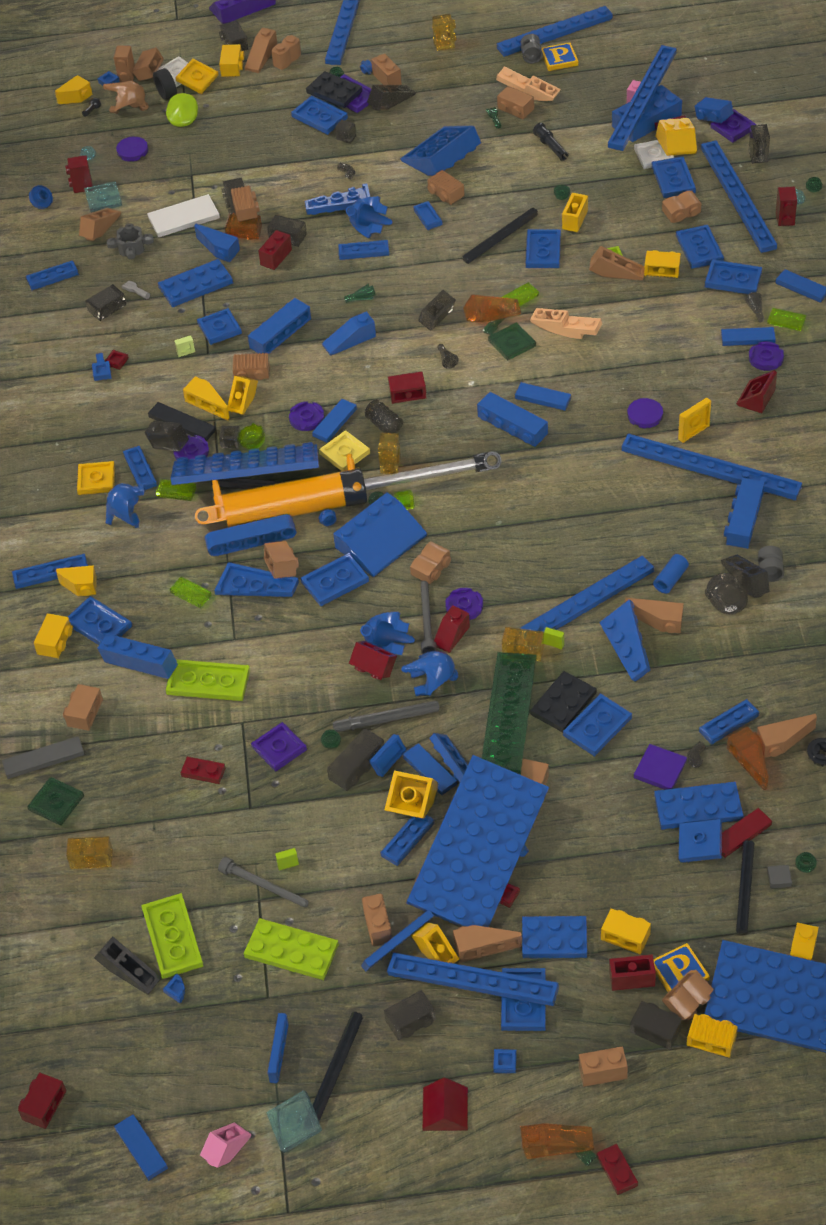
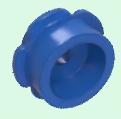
M369 60L361 62L360 69L364 74L370 75V72H372V64Z
M331 509L323 510L319 515L320 523L324 526L333 525L336 522L335 511Z

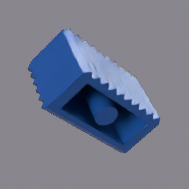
M705 97L695 105L698 120L722 123L734 113L732 102L728 100Z

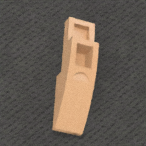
M505 66L496 78L497 81L534 96V100L553 101L560 92L559 88L535 76L529 79Z
M536 308L530 319L531 323L540 328L576 339H582L584 334L597 335L602 325L601 318L569 316L566 310Z

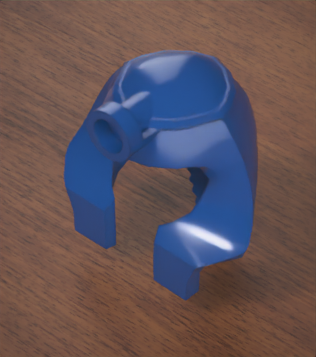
M379 196L360 199L346 208V214L349 216L350 223L367 238H370L373 233L381 234L384 224L391 225L393 223L391 219L381 215H386L388 206H384L380 202L381 197Z
M120 483L110 490L106 503V524L111 525L115 515L135 528H139L140 521L138 515L133 513V509L139 500V496L144 495L142 484L133 487L129 484Z
M387 612L370 618L360 629L365 641L393 654H403L404 645L396 643H413L415 641L413 636L406 634L408 633L409 623L403 622L400 619L399 612Z
M441 651L424 653L419 656L418 660L401 668L402 672H409L411 678L419 677L426 673V684L414 687L416 697L421 695L430 696L444 682L448 680L454 681L459 676L457 670H455L453 659L447 653Z

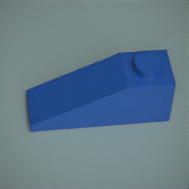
M199 224L194 225L196 238L216 258L230 262L240 251L238 237Z
M367 311L354 316L322 343V346L332 356L376 337L375 322Z

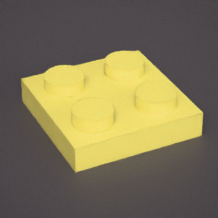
M345 430L320 448L319 454L339 470L345 471L348 469L347 454H352L354 464L370 454V448Z

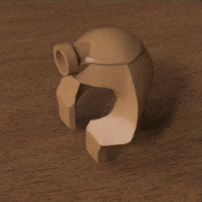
M127 81L103 84V89L117 92L116 106L110 107V113L118 114L119 110L127 105L133 108L139 107L141 111L149 108L148 103L145 102V91L138 83Z

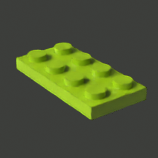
M176 659L178 665L168 679L165 690L166 695L243 701L250 673L249 665Z
M182 893L141 905L162 979L175 976L176 973L181 974L204 967Z
M259 918L244 951V958L324 980L339 942L332 938Z

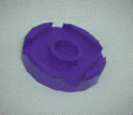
M135 136L122 139L116 146L117 155L124 161L140 160V157L146 156L148 153L147 142L143 138Z
M759 342L758 345H753L749 350V362L759 370L771 371L777 369L784 361V351L776 343Z
M637 399L627 409L628 420L631 424H636L640 428L654 427L663 418V407L653 399Z
M306 401L298 403L291 408L289 414L290 424L300 431L314 430L324 419V410L315 402L308 403Z
M184 436L174 444V457L176 460L181 457L195 459V456L205 455L207 457L209 454L208 442L201 436Z
M471 588L453 590L445 600L447 612L452 605L469 613V621L477 618L483 610L482 596L479 592L472 591Z

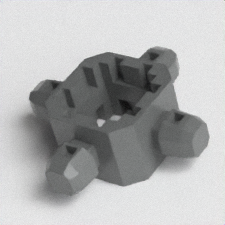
M127 223L125 227L119 228L116 239L110 238L107 240L108 248L118 247L119 254L124 257L127 256L128 259H134L136 255L142 254L144 252V244L154 243L153 234L142 235L141 228L134 226L132 223Z

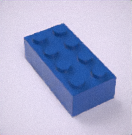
M663 85L658 86L629 140L634 142L656 130L655 123L659 122V120L681 116L682 100ZM630 102L612 111L613 128L617 127Z

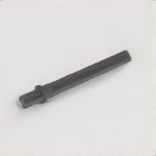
M432 701L363 716H349L348 719L334 721L333 729L335 732L350 729L354 731V729L438 712L440 709L438 701Z

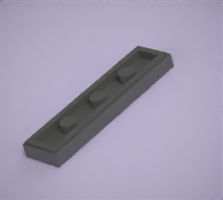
M79 736L4 759L2 763L7 779L83 756L84 751Z

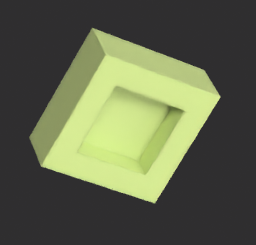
M191 335L175 340L176 351L179 357L195 352Z

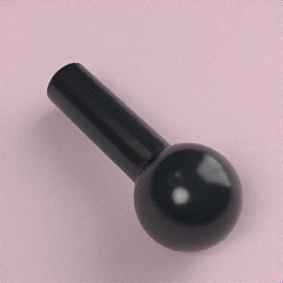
M91 98L89 106L82 112V115L86 117L94 109L99 108L101 101L98 98Z

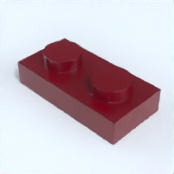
M187 756L180 773L181 777L220 784L226 767L224 763Z
M617 1144L596 1153V1157L617 1195L638 1186V1181Z

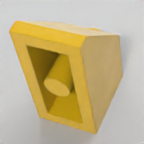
M78 75L55 90L58 104L81 103L93 95L90 82Z
M234 376L227 405L228 411L244 415L255 397L258 380L244 376Z
M94 565L56 569L59 583L75 595H96L97 576Z
M797 922L790 956L812 960L819 927Z
M425 923L411 935L420 951L428 959L453 964L459 960V957L438 924Z

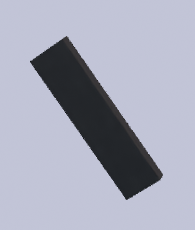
M157 402L148 412L149 418L193 437L195 435L201 436L206 441L216 431V426L160 402Z

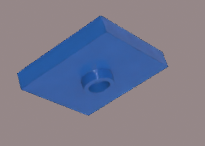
M229 308L197 319L198 325L210 345L242 334V330Z
M720 819L679 824L680 863L722 858V822Z

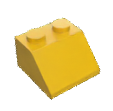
M689 118L659 120L655 137L667 156L697 153L695 127Z
M394 771L385 811L424 819L434 803L439 783L433 778Z

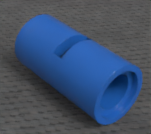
M674 554L654 580V587L661 593H669L689 567L687 559L679 554Z

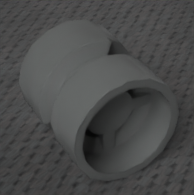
M535 34L525 35L520 41L523 59L530 64L537 63L543 56L540 38Z
M776 546L761 548L758 551L760 578L767 582H775L782 579L784 576L782 550Z

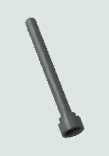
M427 581L421 582L424 640L421 643L422 654L437 651L436 642L432 639Z
M225 856L219 864L218 871L225 875L235 874L302 907L309 905L307 899L236 866L233 859Z

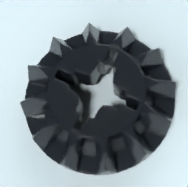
M817 738L812 740L807 747L808 759L813 760L814 764H821L823 767L826 765V756L820 754V749L826 752V738Z

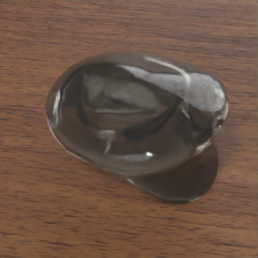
M717 574L710 579L705 589V596L710 600L713 607L723 614L735 615L741 612L747 605L748 595L746 589L731 574Z

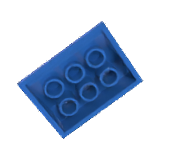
M444 126L400 159L420 172L433 176L441 170L445 171L453 167L455 162L465 158L467 153L476 150L481 141L474 126Z
M387 492L334 532L333 535L335 548L344 555L350 553L363 570L372 577H375L426 537L427 532L403 504Z

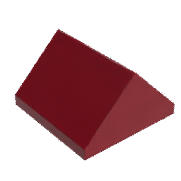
M776 370L749 380L736 404L739 407L762 414L776 390Z
M445 1077L423 1087V1131H468V1087Z

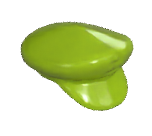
M187 93L174 95L167 105L166 116L168 121L177 127H185L195 121L198 114L196 99Z

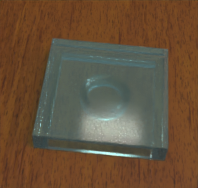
M116 181L84 188L91 213L105 208L112 209L122 206Z
M304 1090L266 1112L280 1150L284 1153L322 1131L308 1093Z

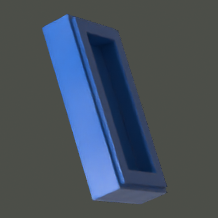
M429 201L413 206L414 212L427 230L442 225L441 218Z
M393 734L369 761L378 776L383 777L407 750L399 735Z

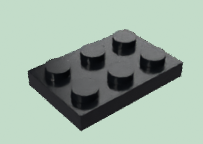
M326 71L306 88L307 94L341 108L348 106L362 92V86Z
M563 671L530 710V715L563 733L597 693V688Z

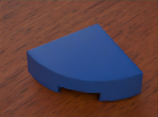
M176 973L163 988V991L179 1003L182 1002L185 996V986L182 978Z

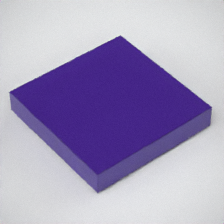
M733 109V115L724 122H712L710 128L732 143L756 129L754 122Z
M283 722L251 743V747L275 772L307 750V746Z
M649 744L634 772V778L664 790L673 789L687 762V757Z

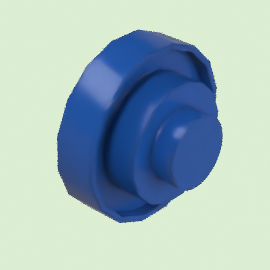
M37 185L29 192L30 202L38 209L48 208L53 201L52 193L45 186Z

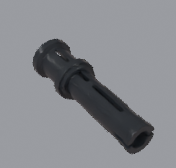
M544 123L536 124L533 128V134L538 136L543 144H547L561 161L566 160L569 153L553 138V133L546 129Z

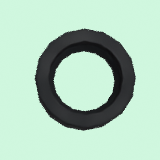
M163 68L153 72L155 86L164 100L172 98L177 94L176 84L168 69Z

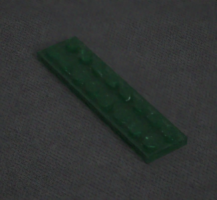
M497 652L482 759L521 775L536 655Z

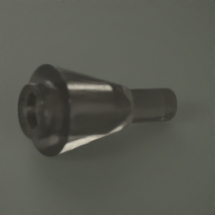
M752 292L745 298V302L756 314L758 322H763L765 318L762 313V295Z
M439 344L437 348L441 354L443 367L446 369L454 368L458 364V356L447 350L443 344Z

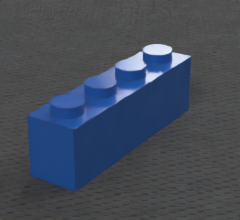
M296 298L291 300L248 335L250 349L258 354H269L311 320L310 306Z
M489 392L477 404L479 418L534 447L548 434L547 421L492 392Z
M742 478L741 485L737 484L735 492L737 498H733L731 507L734 510L729 512L728 523L730 524L725 526L724 537H727L726 545L749 549L764 493V481Z
M106 634L97 648L105 663L166 679L170 678L178 665L172 651L169 649L111 634Z

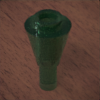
M368 283L353 294L344 296L346 303L354 300H373V296L376 293L373 285L370 286Z

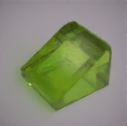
M412 490L394 492V498L399 500L406 509H413L415 507Z

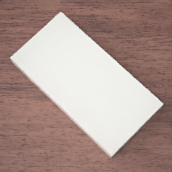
M209 194L147 213L148 219L158 237L194 227L195 224L200 225L220 218Z

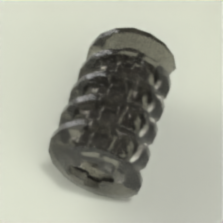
M378 399L371 401L365 408V417L383 431L384 434L390 436L401 429L403 419L399 418L397 414H394L388 406H385L383 402H379Z

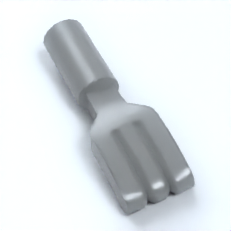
M127 281V283L121 286L122 289L134 292L145 299L150 297V293L138 288L137 284L132 281Z

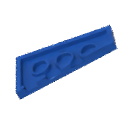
M362 184V188L358 189L355 187L348 188V192L344 193L334 192L330 197L323 195L305 200L307 215H316L318 213L346 210L355 201L370 197L368 184Z
M228 562L214 591L215 595L293 597L299 580L296 577L274 579L269 571Z
M629 599L599 623L630 678L636 682L650 671L646 650L642 645L641 640L643 639L638 629L637 616L633 610L634 604Z

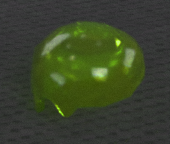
M255 423L244 427L238 435L239 443L248 450L258 449L265 441L264 429L261 425L258 426Z

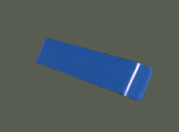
M284 514L207 533L204 539L209 555L219 556L261 546L265 543L290 539L296 535L297 531L292 516Z

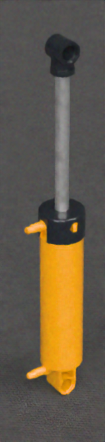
M495 451L475 454L472 456L473 459L364 479L361 468H355L352 454H347L348 469L345 471L222 495L218 480H212L215 505L199 508L195 513V520L199 524L227 520L229 528L284 514L293 517L327 509L367 503L366 490L474 469L476 473L497 469L501 465V456ZM490 455L496 459L493 466L487 463V458ZM200 511H206L208 513V519L206 521H200L198 519V513Z

